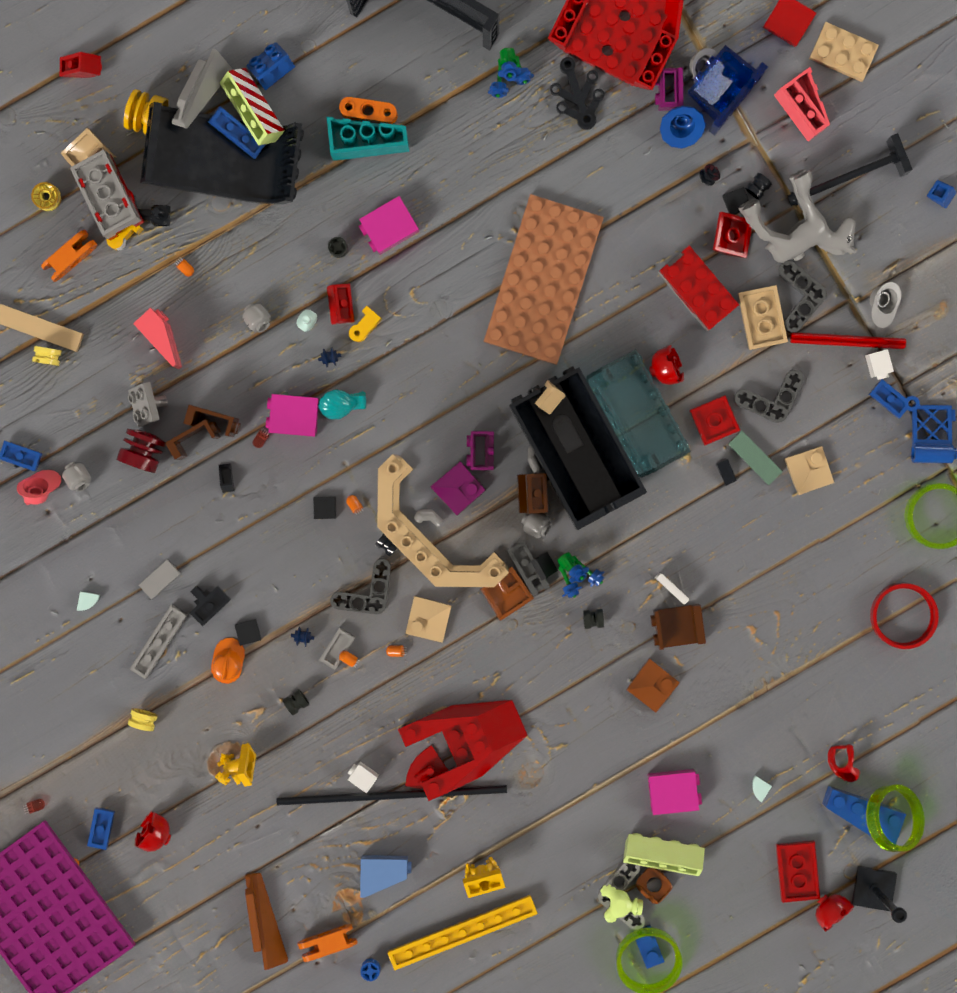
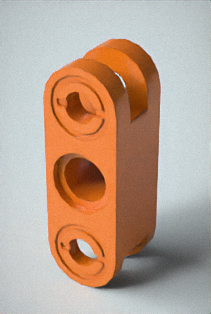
M345 97L339 104L342 116L352 121L394 124L398 118L395 106L387 102ZM367 107L374 109L373 113L369 116L363 113ZM387 112L391 113L389 116H385Z
M81 230L41 265L43 270L51 267L54 268L56 272L51 277L53 282L64 277L98 246L94 240L87 242L84 246L82 245V242L89 236L86 230Z
M346 924L299 941L297 943L299 949L314 947V950L302 955L303 961L309 962L356 945L358 943L357 939H348L346 934L353 929L352 924Z

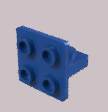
M277 42L268 45L264 52L259 56L253 57L249 64L246 65L264 90H267L296 67L289 58V55Z

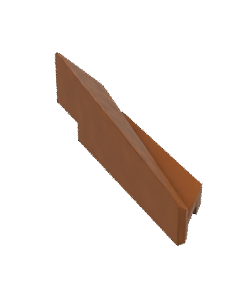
M261 873L246 874L247 889H245L253 949L254 952L262 951L264 970H269L287 963L288 957Z

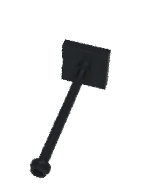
M899 134L890 136L886 141L891 152L889 156L811 187L810 196L890 163L896 165L900 177L908 175L913 169ZM794 192L787 195L790 205L797 206L798 200Z
M858 866L852 904L890 911L892 919L897 923H902L907 918V912L902 907H897L893 903L897 873Z

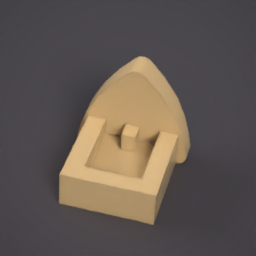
M547 380L544 384L547 389L535 404L548 414H551L561 400L565 398V394Z

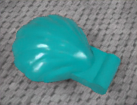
M338 389L328 391L321 397L318 409L328 419H341L352 410L366 408V393L361 391L348 394Z

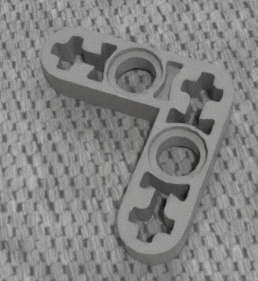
M622 862L604 885L610 884L611 887L624 890L638 874L640 866L634 865L636 869H630L627 872L629 878H627L624 873L620 872L622 869L624 872L628 869L627 863ZM617 876L623 877V885L616 886L613 883L614 878ZM599 889L598 899L608 909L610 907V900L608 898L603 900ZM631 912L633 917H640L639 924H632L633 920L629 916L627 919H625L626 916L619 918L633 930H640L645 925L643 914L634 916Z

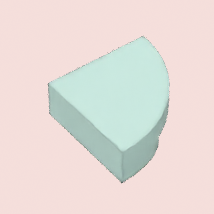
M80 591L77 611L93 607L98 602L100 594Z
M755 775L752 780L753 793L762 802L772 786Z

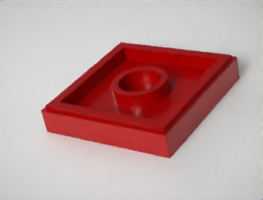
M779 0L763 28L796 47L815 17L816 12L797 0Z
M726 395L689 410L704 446L740 431Z

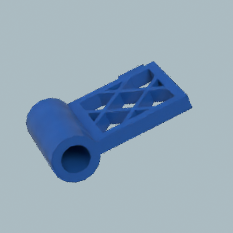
M920 405L917 410L912 411V463H953V460L957 459V448H954L952 444V422L956 421L955 410H952V406ZM917 410H924L929 417L922 422L917 417ZM938 410H946L947 418L943 422L934 415ZM930 418L939 424L933 432L925 425ZM921 427L930 434L925 440L917 439V431ZM941 427L947 432V440H940L935 435Z

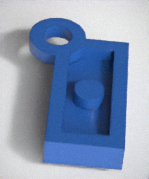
M883 379L869 393L872 398L898 419L902 417L906 410L915 411L920 406V401L917 397L909 396L905 398ZM910 400L915 402L914 407L909 406L908 402Z

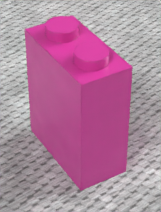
M400 196L359 219L361 225H359L360 230L364 236L368 234L371 239L368 242L373 252L378 251L379 255L419 233L416 223Z
M272 394L271 398H268L267 409H270V417H266L268 433L316 437L319 398Z
M694 769L647 774L651 812L653 815L699 810V805H702L701 793H697L700 779L699 774H695Z

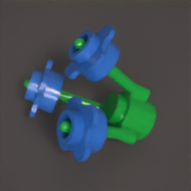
M504 48L499 52L497 82H492L490 90H488V93L493 97L502 98L507 96L509 89L506 88L507 85L501 82L502 77L507 79V81L516 82L517 85H525L534 77V74H531L528 68L521 67L519 56H515L513 48Z
M570 552L563 554L557 560L560 565L558 569L567 586L562 588L565 593L562 595L563 597L575 598L579 595V590L582 589V586L578 587L577 582H582L587 577L586 573L590 575L587 581L591 583V587L603 583L605 577L602 575L605 573L604 571L600 572L596 569L592 572L576 556H572ZM566 571L569 572V575L571 577L570 579L568 578Z

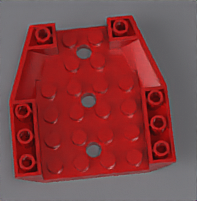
M566 0L548 39L565 53L634 87L653 90L679 38L684 0ZM624 11L628 12L630 19L622 21L619 14ZM605 46H609L613 49V54L606 56L603 54L602 49Z

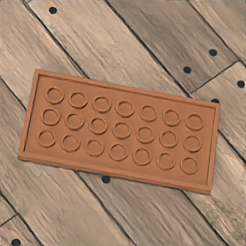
M530 194L484 338L485 343L551 364H558L604 217Z

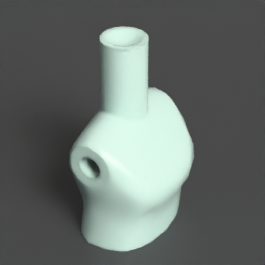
M305 309L297 319L296 324L298 328L304 332L311 330L317 321V314Z

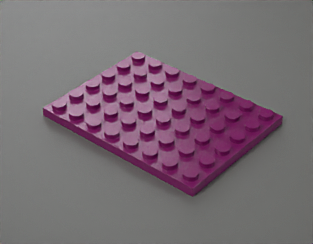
M46 820L0 852V955L28 993H70L136 945Z

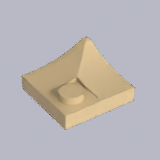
M88 127L61 152L62 156L71 166L80 163L103 149L111 154L113 158L115 157Z
M822 446L784 458L798 495L834 483Z
M414 596L405 634L443 643L451 605Z

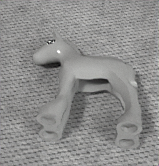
M802 169L789 177L796 198L803 210L804 219L797 222L786 234L771 231L765 226L760 218L761 206L758 200L751 199L738 207L741 214L744 215L746 222L755 230L759 238L769 242L765 249L772 253L774 260L778 263H784L790 259L798 261L805 256L804 252L815 245L835 255H844L847 252L856 253L854 249L855 220L846 218L836 232L829 229L825 218L818 211L810 196L813 180L810 170Z

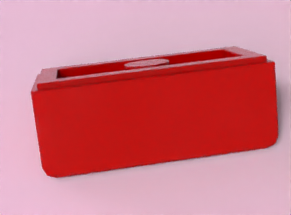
M350 284L327 286L331 324L355 322Z

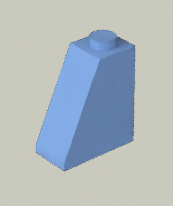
M362 855L360 898H365L406 880L408 873H411L412 862H408V856Z

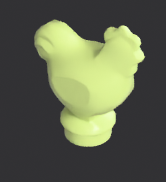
M610 884L607 886L603 885L600 889L601 895L610 899V907L604 913V918L607 922L613 923L617 918L624 917L629 912H632L634 916L642 915V899L635 898L631 900L627 892L611 887Z

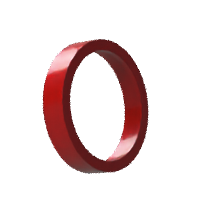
M897 583L883 589L874 599L870 611V620L876 635L886 644L899 649H912L926 643L934 634L939 619L938 608L933 597L925 589L909 583ZM903 588L914 590L923 596L930 610V621L926 631L916 640L905 643L895 642L887 638L877 624V609L881 600L889 592Z

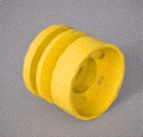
M134 89L125 107L124 128L139 132L143 127V133L146 135L149 105L153 102L162 103V106L169 107V100L158 95H154L150 100L148 92L142 93L140 90Z

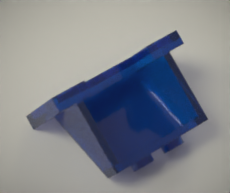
M726 45L716 57L713 55L705 64L707 68L704 72H698L693 79L695 83L687 93L714 120L709 129V132L714 136L768 68L762 62L755 69Z

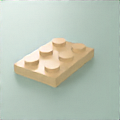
M825 22L809 59L862 82L879 45Z
M777 285L738 293L749 350L787 343Z

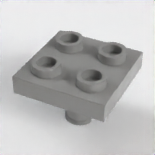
M150 382L142 383L128 390V400L132 404L134 411L133 419L137 423V427H143L160 420L157 408L166 407L168 401H162L167 399L164 394L154 397Z

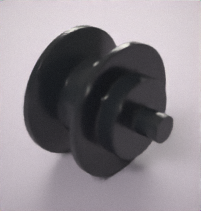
M707 164L704 169H701L699 172L701 182L712 186L715 181H718L720 179L718 167Z

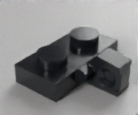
M195 586L190 592L197 598L194 601L197 606L189 613L203 627L231 598L219 586L211 592L208 590L203 592L198 586Z

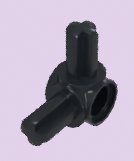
M153 205L151 209H138L143 221H151V224L154 226H170L171 206Z

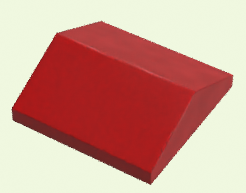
M719 212L713 250L723 255L747 258L752 227L746 222L744 217Z

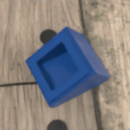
M937 180L927 194V197L940 206L947 208L956 195V191L953 186Z

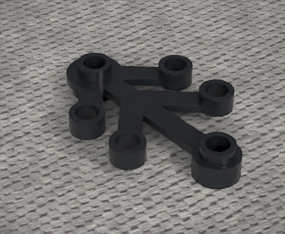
M565 57L560 62V70L562 73L567 74L573 93L562 89L559 83L551 85L550 93L576 104L579 112L569 108L568 104L564 101L557 104L556 110L559 114H566L576 119L581 129L590 130L596 124L594 113L599 102L604 99L605 93L602 89H596L593 92V100L587 109L585 100L593 84L598 80V73L595 70L589 71L586 77L587 80L582 90H580L574 72L575 61L570 57ZM570 62L572 66L570 68H566L564 66V63ZM595 74L596 79L591 80L589 75ZM554 86H557L560 90L559 92L555 93L553 92L552 88ZM601 92L602 97L597 98L595 93ZM564 105L566 109L561 111L558 107ZM586 116L589 117L590 122L585 123L583 121V118Z

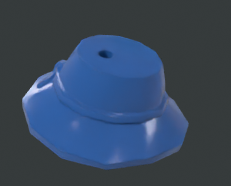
M679 106L671 109L661 120L660 132L662 140L671 147L681 149L694 145L703 135L706 122L703 114L695 107Z

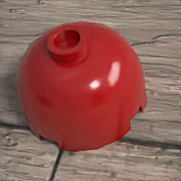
M672 345L659 349L653 355L652 366L649 367L652 377H656L659 382L666 385H674L684 381V372L680 373L682 364L676 349L671 348Z
M150 812L141 824V827H143L141 833L137 832L135 846L147 852H154L161 849L163 845H167L171 839L168 821L160 814Z
M834 894L829 897L824 895L818 901L820 905L816 909V920L826 932L833 927V924L838 923L850 913L854 905L840 894Z

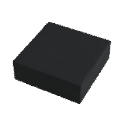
M744 187L722 196L729 214L733 215L740 213L738 207L749 201Z
M313 497L314 519H336V497Z
M548 552L541 554L531 561L541 581L558 571Z
M256 619L235 624L240 646L262 640Z

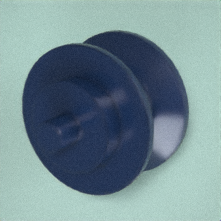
M331 347L329 352L323 349V353H321V357H318V361L326 364L327 368L329 363H333L336 366L341 353L337 354L333 347Z
M299 627L298 630H295V634L291 633V637L294 638L297 646L302 642L307 647V643H310V640H314V636H311L309 628L306 631H301Z

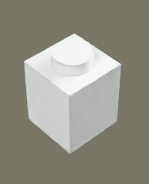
M888 349L865 355L871 378L877 376L878 380L889 377L888 373L894 372Z
M361 761L358 765L353 764L348 771L350 775L348 781L365 793L369 791L379 774Z

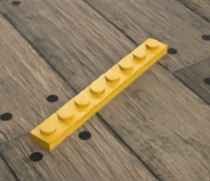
M528 895L391 949L387 953L395 971L537 915L538 912L531 895Z

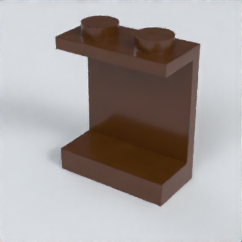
M188 405L184 424L197 425L202 412L229 420L225 436L234 437L235 434L239 433L241 423H238V418Z
M205 419L165 442L174 460H182L188 457L181 442L204 429H207L211 438H221L219 434L221 430L218 424Z
M546 473L517 475L519 513H548Z
M700 604L653 610V615H650L652 627L655 626L656 634H653L654 645L658 646L659 650L695 643L698 645L706 644Z

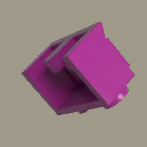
M683 67L663 68L655 86H658V93H655V105H658V111H669L676 107L684 106ZM665 75H674V102H665Z
M471 431V435H467V447H471V453L467 455V466H470V470H494V431ZM476 437H485V465H475Z

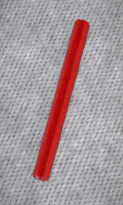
M794 332L790 335V342L798 344L904 349L906 347L905 338Z

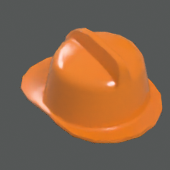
M225 638L216 645L211 672L213 677L221 683L230 684L235 682L241 674L245 650L243 645L240 646L237 639Z

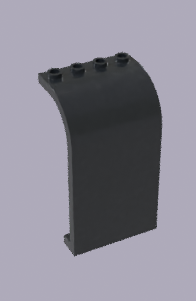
M346 0L350 14L357 18L367 0ZM427 0L483 33V47L490 51L499 35L500 14L476 0Z
M153 102L149 105L140 183L261 204H287L295 199L297 193L295 180L299 176L297 163L301 158V149L299 147L304 135L301 123L294 122L282 126L285 131L274 143L266 144L258 156L253 159L208 123L212 115L199 113L188 128H183L172 124V120L178 110L177 108L162 106V103Z

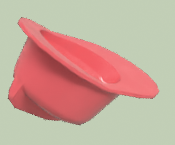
M53 470L39 471L20 481L17 485V492L24 498L26 505L42 504L47 500L49 493L60 486L61 476Z

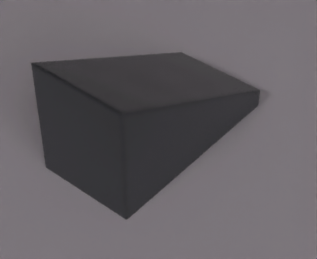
M728 459L715 464L725 486L737 481Z
M231 463L219 465L222 492L235 491Z

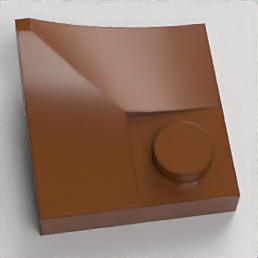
M513 567L508 568L509 573L495 587H482L480 589L499 621L534 599Z
M649 658L626 690L654 712H657L680 682Z

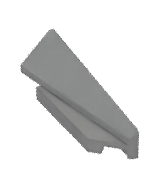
M212 49L207 62L200 59L197 61L178 98V110L172 120V124L188 128L221 86L220 81L227 71L232 70V67L216 49Z

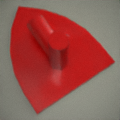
M432 745L423 750L411 763L405 786L423 789L422 781L448 770Z

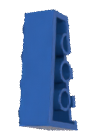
M828 785L822 804L894 851L906 814L899 809Z

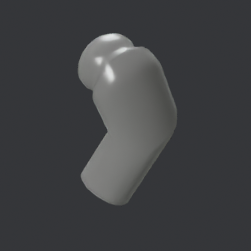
M529 446L528 462L533 473L536 474L542 471V467L531 446Z
M420 509L414 516L416 522L422 523V521L430 520L436 527L444 521L432 509Z

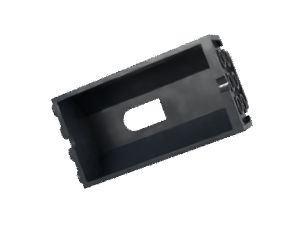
M572 366L563 371L564 376L560 378L554 376L548 379L565 394V398L561 400L551 414H548L535 404L547 389L546 386L540 388L537 385L528 390L529 395L525 397L519 395L511 400L512 404L509 407L575 529L579 530L646 494L647 491L580 367L575 369ZM558 415L569 417L584 444L568 454L552 426L554 418Z

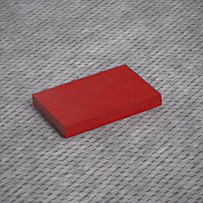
M815 841L776 844L781 902L820 899Z

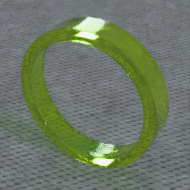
M943 483L929 484L918 489L910 497L905 509L906 527L910 535L923 546L934 549L953 547L957 545V538L947 543H933L924 539L915 528L913 511L921 496L934 489H946L957 494V487Z
M895 784L882 786L871 795L866 809V821L868 830L876 844L889 852H903L914 848L919 843L925 826L924 811L916 794L904 785ZM893 790L898 791L905 797L913 815L912 833L903 846L892 843L885 836L879 820L881 802Z
M641 928L628 934L619 944L616 952V967L620 979L629 989L637 993H660L670 988L678 979L682 970V956L678 944L671 935L657 928ZM645 936H655L666 940L672 945L675 952V964L670 974L663 980L653 984H642L632 980L624 972L621 964V957L626 947L634 940Z

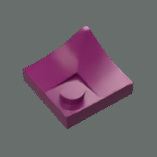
M461 461L430 486L457 516L486 491Z

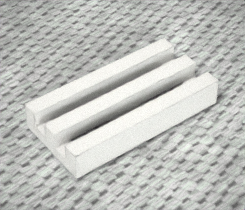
M658 573L654 577L681 603L685 605L689 601V598L662 573Z

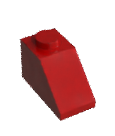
M78 52L60 57L59 77L92 78L101 75L102 64L101 56Z

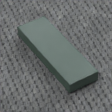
M740 431L728 443L767 485H770L783 472L743 431Z

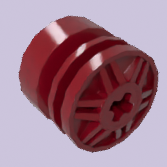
M127 428L126 433L134 436L133 440L123 439V441L131 446L130 449L120 448L116 460L147 472L156 473L160 461L152 457L153 453H163L162 450L155 447L156 445L165 447V441L149 432Z

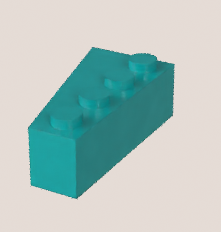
M326 116L330 154L333 161L410 152L407 129L404 125L370 123V121H351V119H334L333 117Z

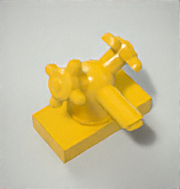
M242 744L239 759L231 760L235 757L234 754L221 753V758L217 765L219 767L224 765V771L222 773L219 771L215 778L220 783L227 785L231 781L228 778L231 775L237 785L242 782L244 787L251 786L256 753L250 744Z
M492 857L486 860V865H478L476 868L475 864H466L463 884L468 898L506 888L501 870Z

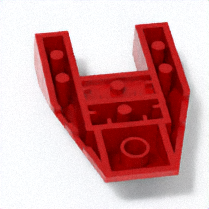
M513 700L451 705L398 729L405 747L442 731L457 765L421 782L428 801L482 777L528 736Z

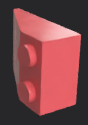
M149 308L133 324L172 367L180 369L182 364L171 326L167 322L169 318L159 309Z

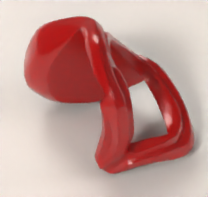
M851 744L832 746L828 751V763L832 771L844 781H857L860 771L853 767L854 746ZM836 749H847L848 763L845 767H838L836 765Z

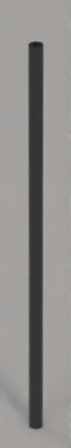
M507 785L457 788L440 797L507 793ZM424 790L283 797L277 798L276 802L277 806L426 798L427 796Z

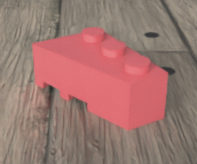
M811 67L785 84L774 94L808 142L830 125L823 102L820 101L817 92V84L814 83L811 75Z

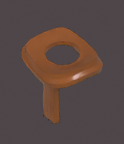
M648 867L636 881L637 889L653 904H659L673 888L669 879L656 868ZM653 877L660 879L662 883L660 890L656 892H651L647 888L648 880Z

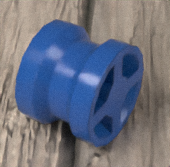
M373 958L366 959L361 967L363 979L366 981L376 980L380 974V963Z

